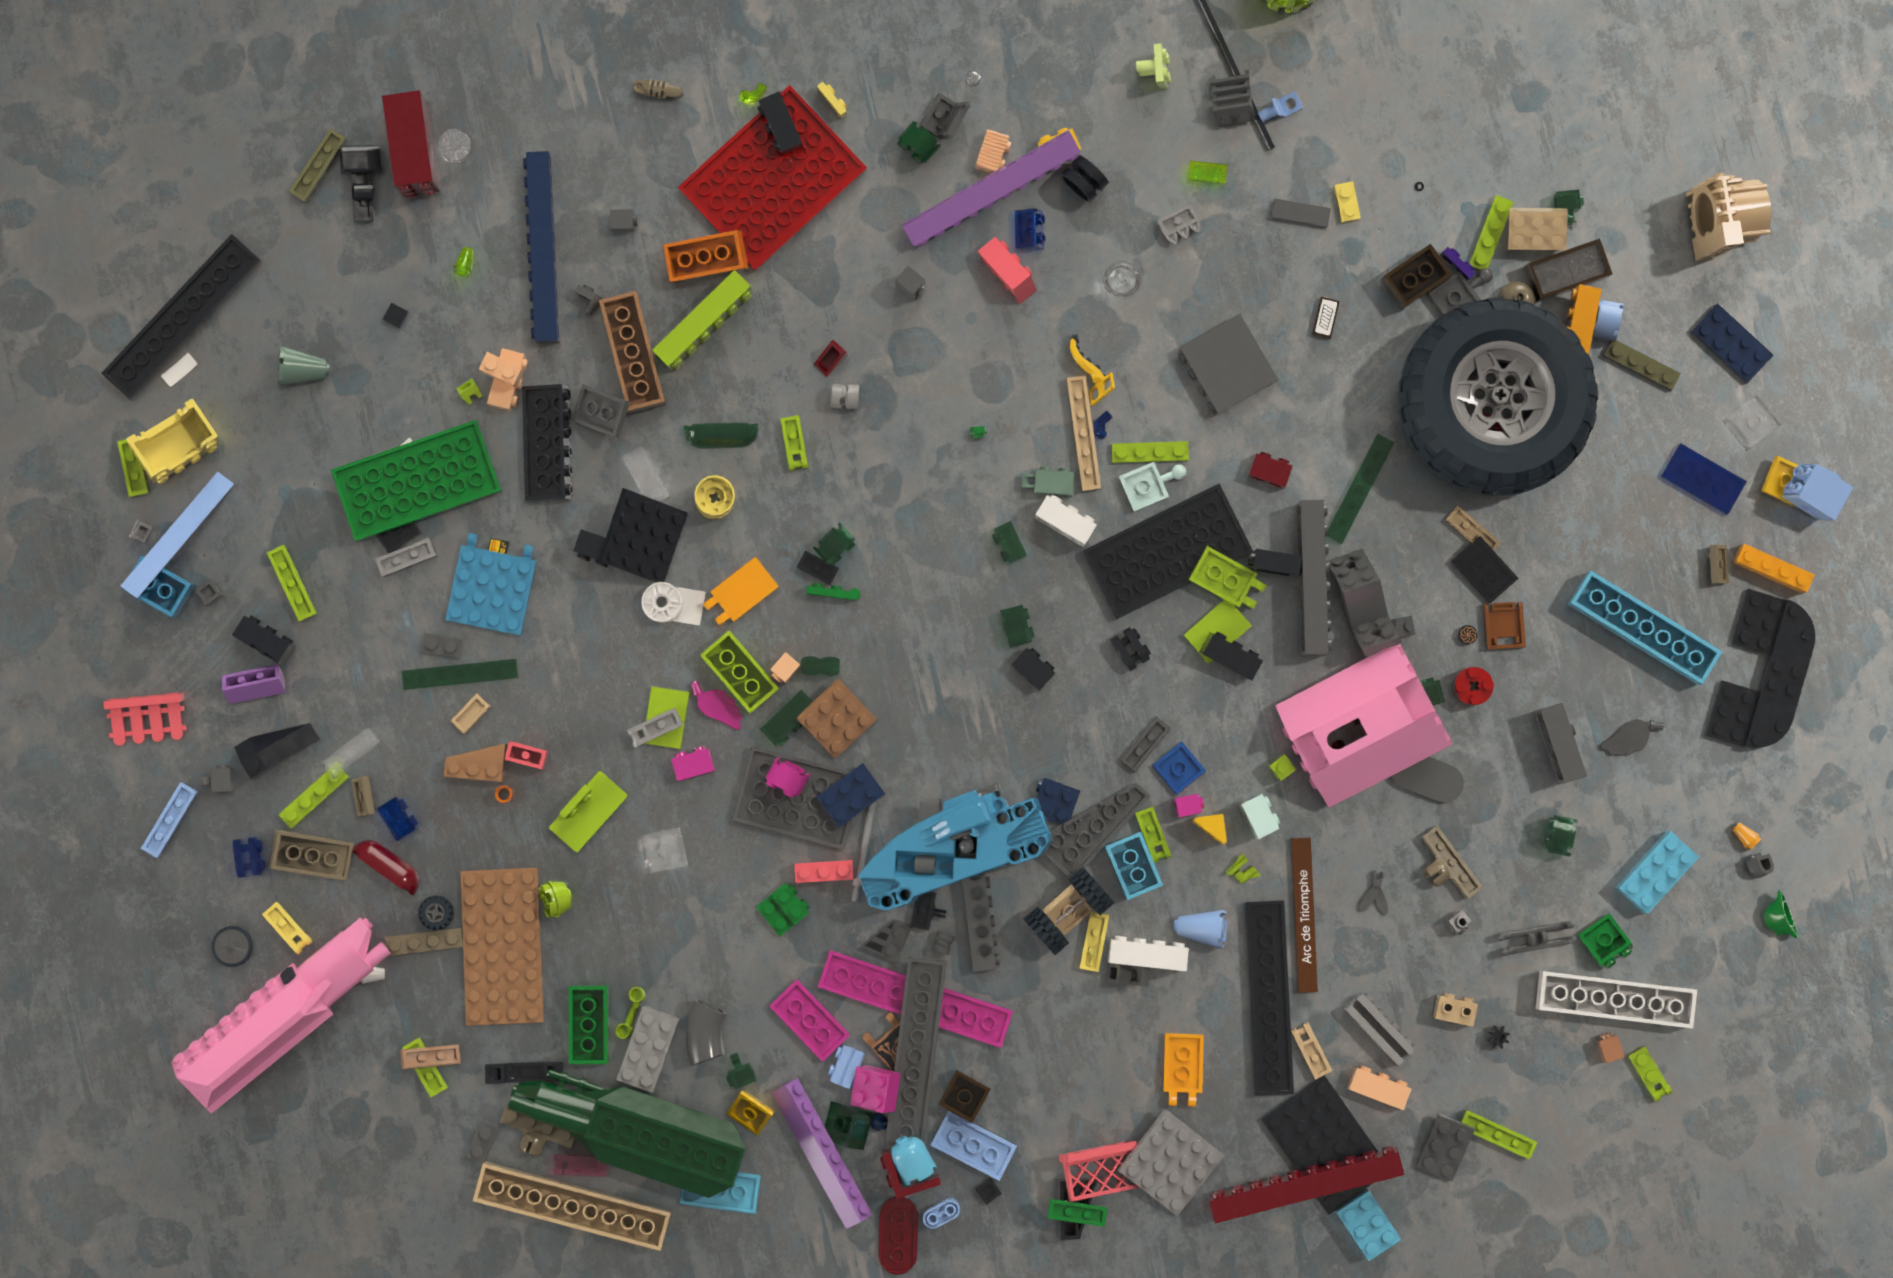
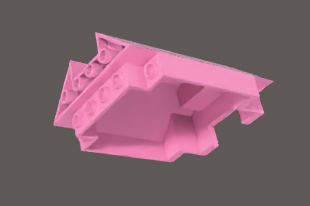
M1401 644L1383 649L1275 705L1285 726L1282 728L1287 738L1290 737V740L1293 741L1294 744L1291 747L1296 756L1300 754L1303 760L1300 764L1304 772L1310 773L1311 779L1309 781L1313 789H1318L1329 808L1453 745ZM1359 718L1367 733L1366 736L1341 749H1333L1328 745L1327 737L1330 732Z

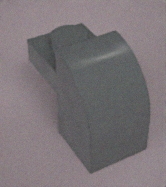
M1109 963L1107 982L1148 987L1150 980L1149 967Z

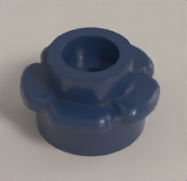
M875 1113L869 1119V1123L874 1130L880 1131L887 1128L888 1120L884 1115Z

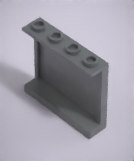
M1241 314L1234 316L1179 349L1180 353L1178 355L1181 361L1189 366V375L1193 380H1197L1200 385L1197 387L1203 397H1207L1209 401L1207 405L1212 413L1215 412L1217 416L1278 381L1276 374Z

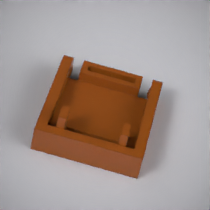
M1515 602L1491 603V611H1489L1488 604H1483L1486 650L1526 647L1523 602H1518V610H1515ZM1514 637V644L1497 645V638Z

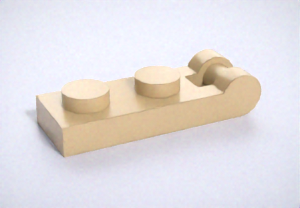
M1309 1023L1303 1024V1027L1291 1030L1292 1036L1314 1079L1316 1080L1331 1072L1332 1069ZM1307 1033L1309 1039L1302 1041L1300 1036Z

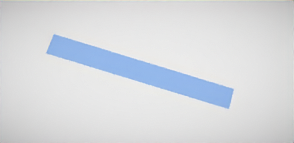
M217 472L121 584V587L138 598L234 483Z

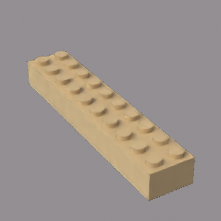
M487 1161L482 1164L473 1198L474 1202L661 1251L663 1248L672 1211Z

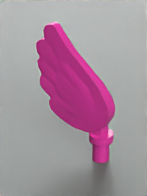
M698 681L691 683L694 691L693 696H696L698 708L702 713L735 730L741 728L739 721L742 719V715L738 712L739 708L735 705L733 698L727 697V693L723 690L703 692Z

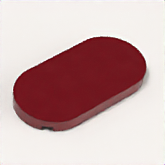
M895 1196L885 1201L880 1210L878 1258L886 1271L891 1274L901 1275L908 1272L917 1260L918 1211L910 1199L906 1197L897 1199Z

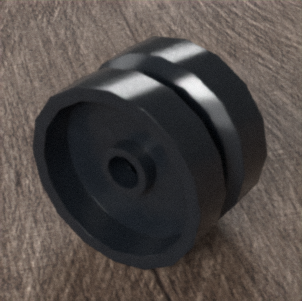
M1078 155L1072 161L1073 168L1067 167L1060 176L1079 197L1091 203L1097 197L1095 189L1102 191L1109 184V181L1093 163L1082 155Z

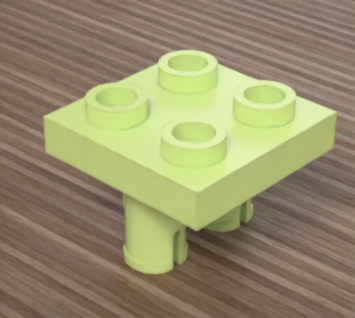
M1161 43L1154 44L1153 60L1136 61L1137 73H1139V76L1156 75V83L1160 90L1168 89V83H1171L1170 71L1168 72V68H1166V64H1169V53H1167V50L1163 48Z

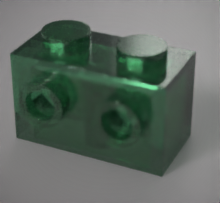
M1011 521L993 529L994 534L991 536L995 544H999L1002 549L1000 555L1004 563L1008 562L1011 565L1027 557Z

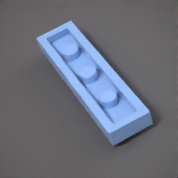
M183 782L179 783L142 845V850L156 858L160 857L198 791Z

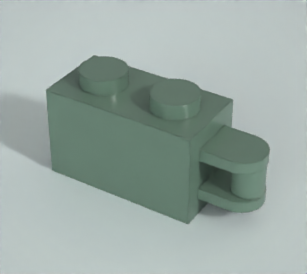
M1042 466L1040 470L1036 469L1035 474H1022L1021 488L1034 489V494L1072 497L1074 472H1070L1069 468H1059V471H1052L1051 467ZM1029 478H1035V485H1029Z

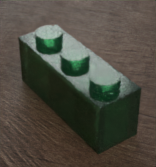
M801 689L760 730L775 746L778 744L783 746L790 739L788 735L792 731L796 733L803 727L797 717L813 701Z

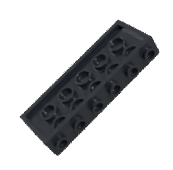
M564 384L522 386L525 501L571 500V495H573V485L571 484L573 468L570 465V457H572V447L570 446L572 430L569 427V419H571V409L569 408L571 392L568 386Z

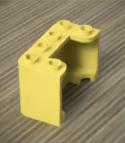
M193 398L184 403L185 407L182 411L178 409L176 414L146 432H140V437L133 434L126 439L129 448L153 483H164L168 480L169 475L180 473L185 469V465L190 462L194 464L201 459L203 454H210L218 449V435Z

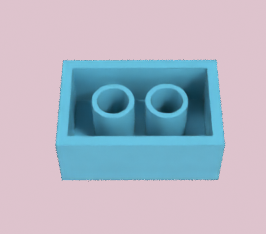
M1141 832L1105 846L1126 900L1163 886Z
M1365 1189L1335 1210L1368 1261L1401 1241L1399 1235L1368 1189Z

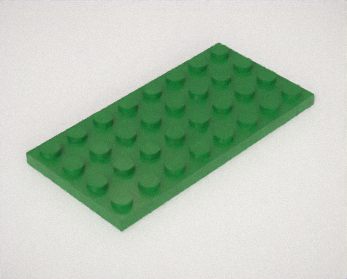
M477 420L331 469L355 542L502 492Z

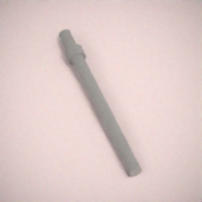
M876 802L867 807L857 872L852 884L854 886L852 901L859 902L862 884L858 874L866 865Z

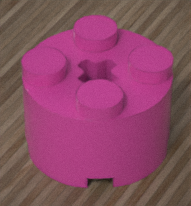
M776 757L766 776V784L775 789L777 787L783 789V793L789 797L800 796L810 777V773L803 774L805 771L803 768L787 760L784 763L780 762L781 758Z

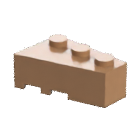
M508 744L446 757L444 777L504 782L506 760L504 759Z

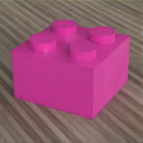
M870 1065L856 1067L850 1105L881 1113L894 1112L901 1073Z

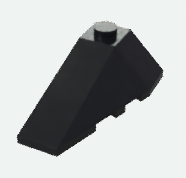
M311 723L252 736L234 748L249 778L255 780L319 741L320 738Z

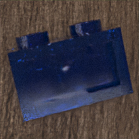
M1033 208L1015 211L1016 249H1044V243L1046 242V235L1044 233L1045 215L1042 210Z

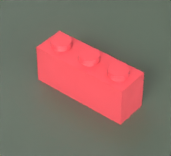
M853 860L794 864L796 883L854 879Z

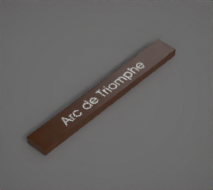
M1291 838L1298 993L1318 992L1311 838Z

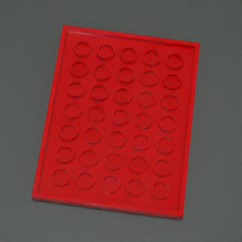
M790 85L781 92V96L802 141V148L783 156L780 151L776 152L772 141H775L773 134L769 135L765 127L767 120L765 116L761 118L758 113L678 186V189L719 233L734 230L742 231L747 263L755 272L867 170V167Z

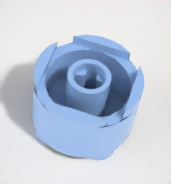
M1606 300L1599 302L1593 337L1611 341L1617 340L1623 303Z

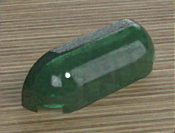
M692 424V426L684 425L683 433L687 442L696 448H742L751 445L757 439L759 424Z

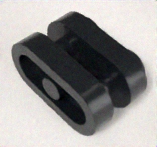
M1128 627L1123 631L1125 637L1119 639L1116 635L1110 641L1131 672L1137 668L1135 664L1137 660L1140 659L1143 663L1150 660L1149 655L1151 652L1146 645L1142 646L1138 640L1141 637L1137 630ZM1128 643H1130V645L1136 652L1131 656L1125 648V645H1127Z

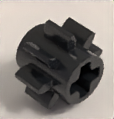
M1493 1025L1492 1031H1486L1489 1034V1038L1486 1041L1493 1042L1492 1048H1495L1496 1044H1498L1503 1049L1502 1044L1509 1043L1506 1039L1510 1033L1503 1031L1504 1026H1501L1498 1030ZM1496 1032L1502 1034V1037L1499 1038L1500 1041L1494 1039Z

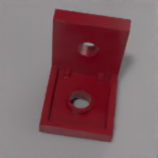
M891 1150L883 1151L880 1161L883 1170H888L889 1175H886L889 1188L893 1187L897 1199L941 1185L940 1175L936 1174L920 1182H912L909 1186H902L890 1154Z

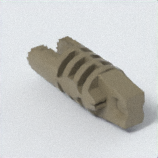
M650 79L635 80L634 92L649 97L667 99V96L677 98L683 95L681 87L669 85V82Z

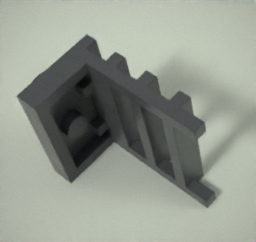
M1249 70L1245 71V75L1221 79L1211 76L1213 111L1217 125L1228 126L1230 124L1255 121ZM1244 82H1246V84H1242V85H1235V86H1229V87H1223V88H1217V89H1216V87H1220V86H1226V85H1232V84H1238V83H1244ZM1240 92H1247V93H1244V94L1231 95V96H1225V97H1219V98H1217V96L1228 95V94H1234V93H1240Z
M938 93L919 126L924 127L929 133L940 140L952 139L970 105L967 101L955 103L943 94Z

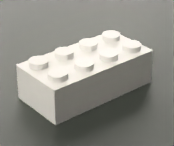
M1114 936V939H1110L1107 962L1187 971L1189 948L1185 947L1184 943L1172 942L1171 946L1165 945L1166 941L1153 940V943H1146V939L1134 938L1133 941H1127V937Z

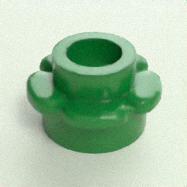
M985 426L970 427L971 433L969 435H973V438H984V434H987Z

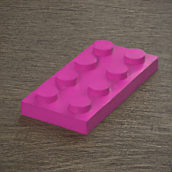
M798 979L769 1006L822 1062L850 1036L849 1032Z

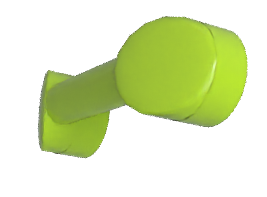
M633 987L629 991V998L632 1001L625 1023L619 1024L615 1030L617 1037L620 1039H627L633 1034L632 1024L640 1003L646 998L645 991L640 987Z

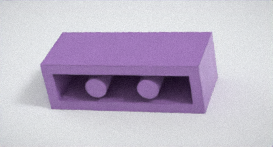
M279 664L222 676V691L229 704L285 693V677Z

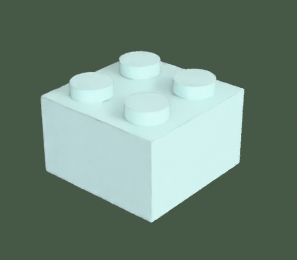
M1262 794L1239 804L1255 839H1260L1280 829L1278 825L1281 824L1276 813L1272 814L1269 809L1272 805L1268 797H1263Z

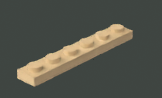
M1086 375L1067 378L1082 492L1101 489Z

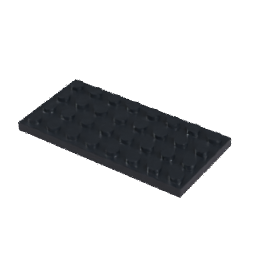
M1219 483L1082 552L1117 620L1192 583L1188 579L1207 546L1234 561L1254 551Z

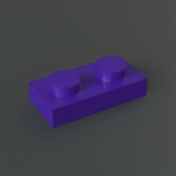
M1447 247L1440 254L1457 272L1460 271L1467 281L1475 274L1471 264L1467 261L1463 262L1459 258L1460 254L1455 249Z

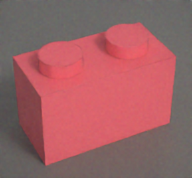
M509 741L504 760L544 770L549 751Z

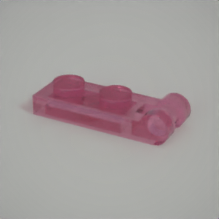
M554 1154L553 1156L555 1161L553 1174L607 1177V1164L598 1162L593 1156ZM563 1161H568V1169L563 1168Z

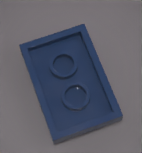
M862 763L816 797L837 827L840 828L883 797L885 793L864 763Z

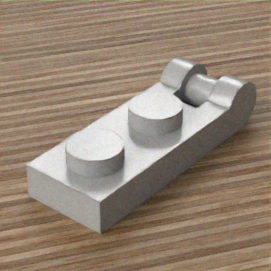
M673 708L626 731L629 736L631 735L633 739L632 744L636 748L683 726V723L676 708ZM641 730H643L645 734V737L640 738L638 732Z

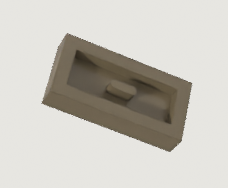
M1710 545L1711 584H1728L1727 545Z
M364 776L351 779L357 817L375 814L369 777Z

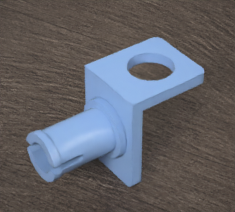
M1294 91L1280 99L1273 98V105L1258 111L1262 122H1265L1277 115L1285 118L1301 110L1303 105ZM1289 98H1293L1296 101V106L1293 109L1286 107V101Z

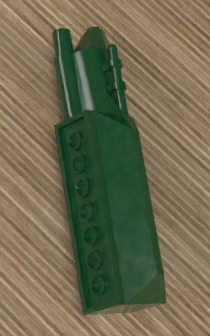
M553 1070L546 1072L547 1077L559 1081L558 1085L546 1081L519 1082L518 1086L514 1085L511 1090L508 1110L529 1116V1119L568 1131L598 1162L707 1198L734 1186L747 1148L735 1124L626 1087L607 1089L586 1082V1079L568 1076V1073L565 1072L559 1073ZM565 1083L578 1087L577 1091L564 1088Z

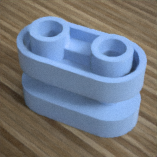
M947 1198L927 1208L923 1214L924 1224L928 1228L934 1229L955 1219L960 1212L959 1203L953 1198Z

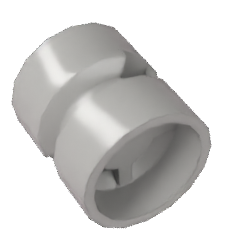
M833 383L831 408L842 409L843 406H846L847 409L858 410L859 385L849 384L845 387L843 384Z

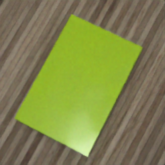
M1223 600L1183 636L1210 664L1213 660L1199 652L1209 632L1216 634L1218 631L1227 636L1226 641L1232 643L1233 640H1237L1252 625L1232 603Z
M651 686L646 721L676 708L683 726L645 744L681 749L690 692Z

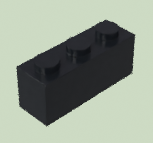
M780 91L758 100L760 106L757 109L761 118L765 116L767 120L765 127L768 134H773L775 141H772L776 152L780 151L783 156L802 148V141Z
M1218 631L1216 634L1209 632L1199 652L1253 681L1263 660L1258 658L1260 654L1251 649L1248 652L1243 650V645L1234 640L1232 643L1226 641L1227 636Z

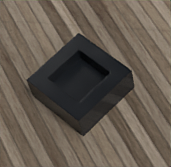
M391 302L383 320L401 329L409 311Z
M991 1177L975 1188L986 1205L1002 1194Z

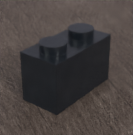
M1026 648L1011 666L1040 691L1055 675L1053 671L1055 668L1048 661H1045V663L1039 659L1041 655L1035 649L1031 648L1029 650Z

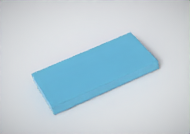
M738 1172L733 1187L710 1198L681 1189L679 1204L756 1214L761 1175Z

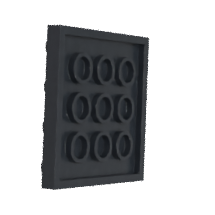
M622 488L598 561L655 583L664 582L688 512Z

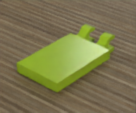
M1208 546L1205 548L1188 579L1237 607H1240L1243 603L1252 609L1255 608L1257 602L1246 596L1250 587L1252 586L1263 592L1267 586L1255 579L1258 575L1257 573Z

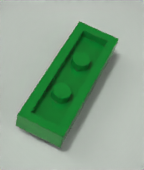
M1050 1198L1047 1218L1105 1227L1108 1207Z

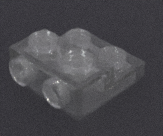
M681 828L640 836L638 848L640 852L643 851L645 859H642V866L644 870H647L648 874L688 865Z

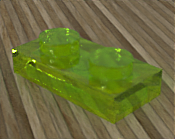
M1190 160L1187 180L1226 184L1228 164Z

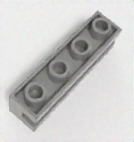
M1359 993L1344 1010L1397 1066H1400L1408 1055L1416 1051L1412 1047L1414 1043L1407 1036L1404 1038L1399 1033L1401 1029L1394 1022L1389 1023L1386 1019L1388 1015L1381 1008L1377 1010L1373 1006L1374 1000L1368 994L1363 995Z

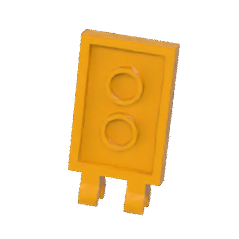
M754 557L710 591L713 597L703 603L707 611L718 603L721 605L725 612L715 618V621L721 626L730 618L733 622L738 620L778 589L779 586L759 560Z
M1165 1033L1163 1092H1169L1168 1106H1177V1092L1188 1093L1187 1106H1196V1093H1202L1204 1035Z

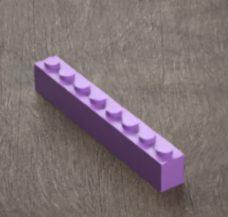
M798 1078L771 1092L845 1228L852 1227L871 1216L872 1213Z

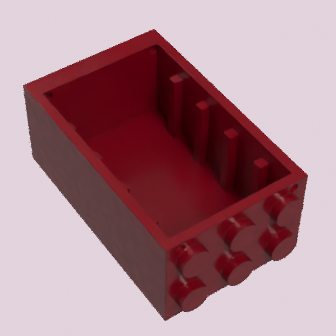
M420 90L383 95L382 102L394 187L406 199L417 198V195L420 194L425 196L436 195V192H440L428 101Z

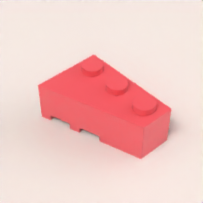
M994 237L978 250L979 256L993 274L1005 284L1004 287L1014 294L1016 301L1020 305L1037 291L1031 278L1033 274L1027 266L1022 267L1020 265L1021 261L1015 253L1012 255L1009 253V247L1003 240L999 242Z

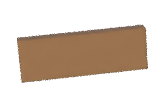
M459 1044L400 1050L402 1070L461 1064Z

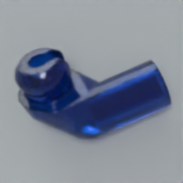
M1108 411L1104 412L1094 422V434L1098 439H1104L1107 436L1105 424L1113 418Z

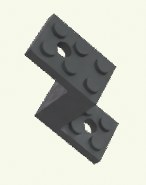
M1356 550L1328 560L1329 570L1340 589L1348 625L1364 655L1400 644L1401 638L1388 616L1381 581L1364 550Z

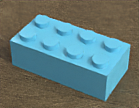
M1666 831L1615 888L1643 914H1649L1697 861L1699 856L1674 833Z

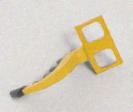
M1074 333L1069 336L1071 339L1070 351L1076 363L1096 383L1088 390L1090 404L1094 406L1115 389L1113 373L1110 372L1105 375L1100 371L1099 365L1092 364L1089 357L1084 359V353L1078 351L1080 347L1076 344L1080 343L1078 334ZM1110 378L1111 386L1105 390V384ZM1098 388L1099 395L1093 400V392Z

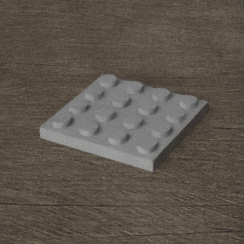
M1164 1109L1118 1168V1171L1178 1216L1224 1157V1154L1167 1109Z

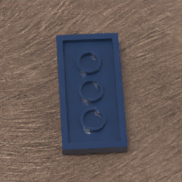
M1718 303L1691 331L1697 339L1746 384L1774 356Z

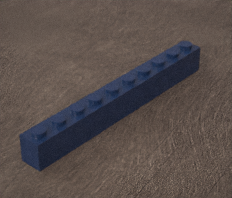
M549 151L526 152V158H523V167L527 169V176L524 177V187L528 188V195H525V206L529 207V214H526V226L530 228V233H527V245H530L531 252L527 253L528 264L531 263V271H528L529 282H532L529 298L530 301H533V309H530V318L534 320V328H531V338L535 339L536 344L560 343L551 154Z

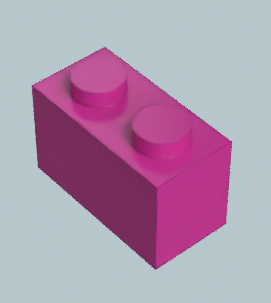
M702 746L693 749L694 753L686 755V751L674 754L675 758H672L671 761L677 781L714 772L715 767L710 749H705Z
M1198 794L1173 799L1177 818L1202 813V808H1205L1203 797H1199Z

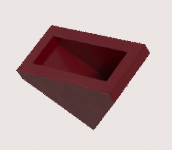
M832 340L815 361L814 365L828 377L848 356L847 352L837 342Z

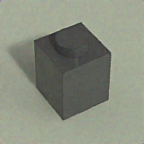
M633 209L610 210V229L612 232L635 231V226H638V215H634Z

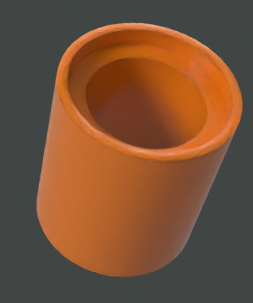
M500 786L495 791V798L501 803H509L514 798V790L509 786ZM503 789H507L510 794L506 800L500 797V792Z

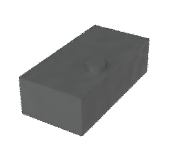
M1563 703L1534 711L1558 784L1586 777L1587 774L1574 738L1576 731L1573 724L1569 723Z

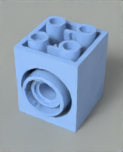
M1799 464L1792 473L1793 478L1784 487L1783 498L1817 520L1835 521L1853 486L1843 481L1838 474L1818 464Z

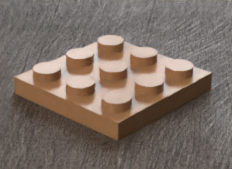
M836 679L797 717L798 721L835 759L877 720L839 679Z

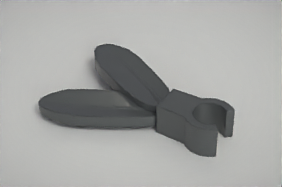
M1374 870L1372 872V887L1360 901L1359 910H1367L1375 900L1379 911L1386 915L1388 905L1380 888L1384 872H1381L1382 876L1380 878H1376V871Z

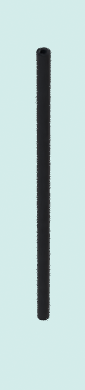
M1197 0L1232 75H1241L1206 0ZM1252 99L1255 124L1268 151L1272 150L1275 146Z

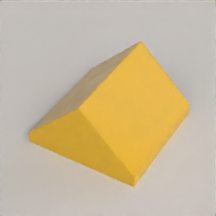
M1223 814L1195 817L1191 820L1220 844L1227 842Z
M743 1089L726 1114L758 1136L775 1111Z

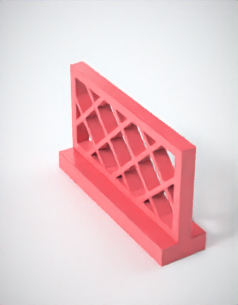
M1125 1141L1060 1154L1059 1160L1060 1163H1063L1069 1201L1072 1202L1139 1188L1135 1183L1132 1185L1125 1183L1124 1179L1126 1176L1123 1174L1119 1178L1113 1173L1118 1165H1122L1120 1161L1123 1156L1130 1154L1136 1147V1141ZM1107 1158H1111L1115 1162L1110 1170L1103 1166ZM1091 1161L1098 1165L1093 1174L1086 1169ZM1076 1165L1080 1168L1076 1177L1071 1175L1069 1166ZM1101 1168L1108 1173L1103 1182L1096 1177ZM1083 1172L1090 1176L1086 1185L1079 1181ZM1111 1176L1118 1181L1112 1189L1106 1185ZM1093 1180L1101 1184L1097 1192L1089 1189ZM1076 1183L1084 1188L1078 1196H1074L1073 1191Z

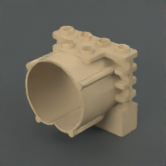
M1725 173L1713 175V178L1706 179V182L1692 187L1691 191L1686 193V198L1692 197V202L1688 204V209H1691V215L1689 216L1693 223L1691 229L1696 234V237L1692 239L1696 261L1714 259L1743 243L1756 242V239H1759L1761 235H1769L1771 233V204L1766 184H1763L1758 179L1742 180V177L1735 178V175L1725 176Z

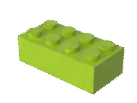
M730 630L700 654L750 714L755 712L780 690Z

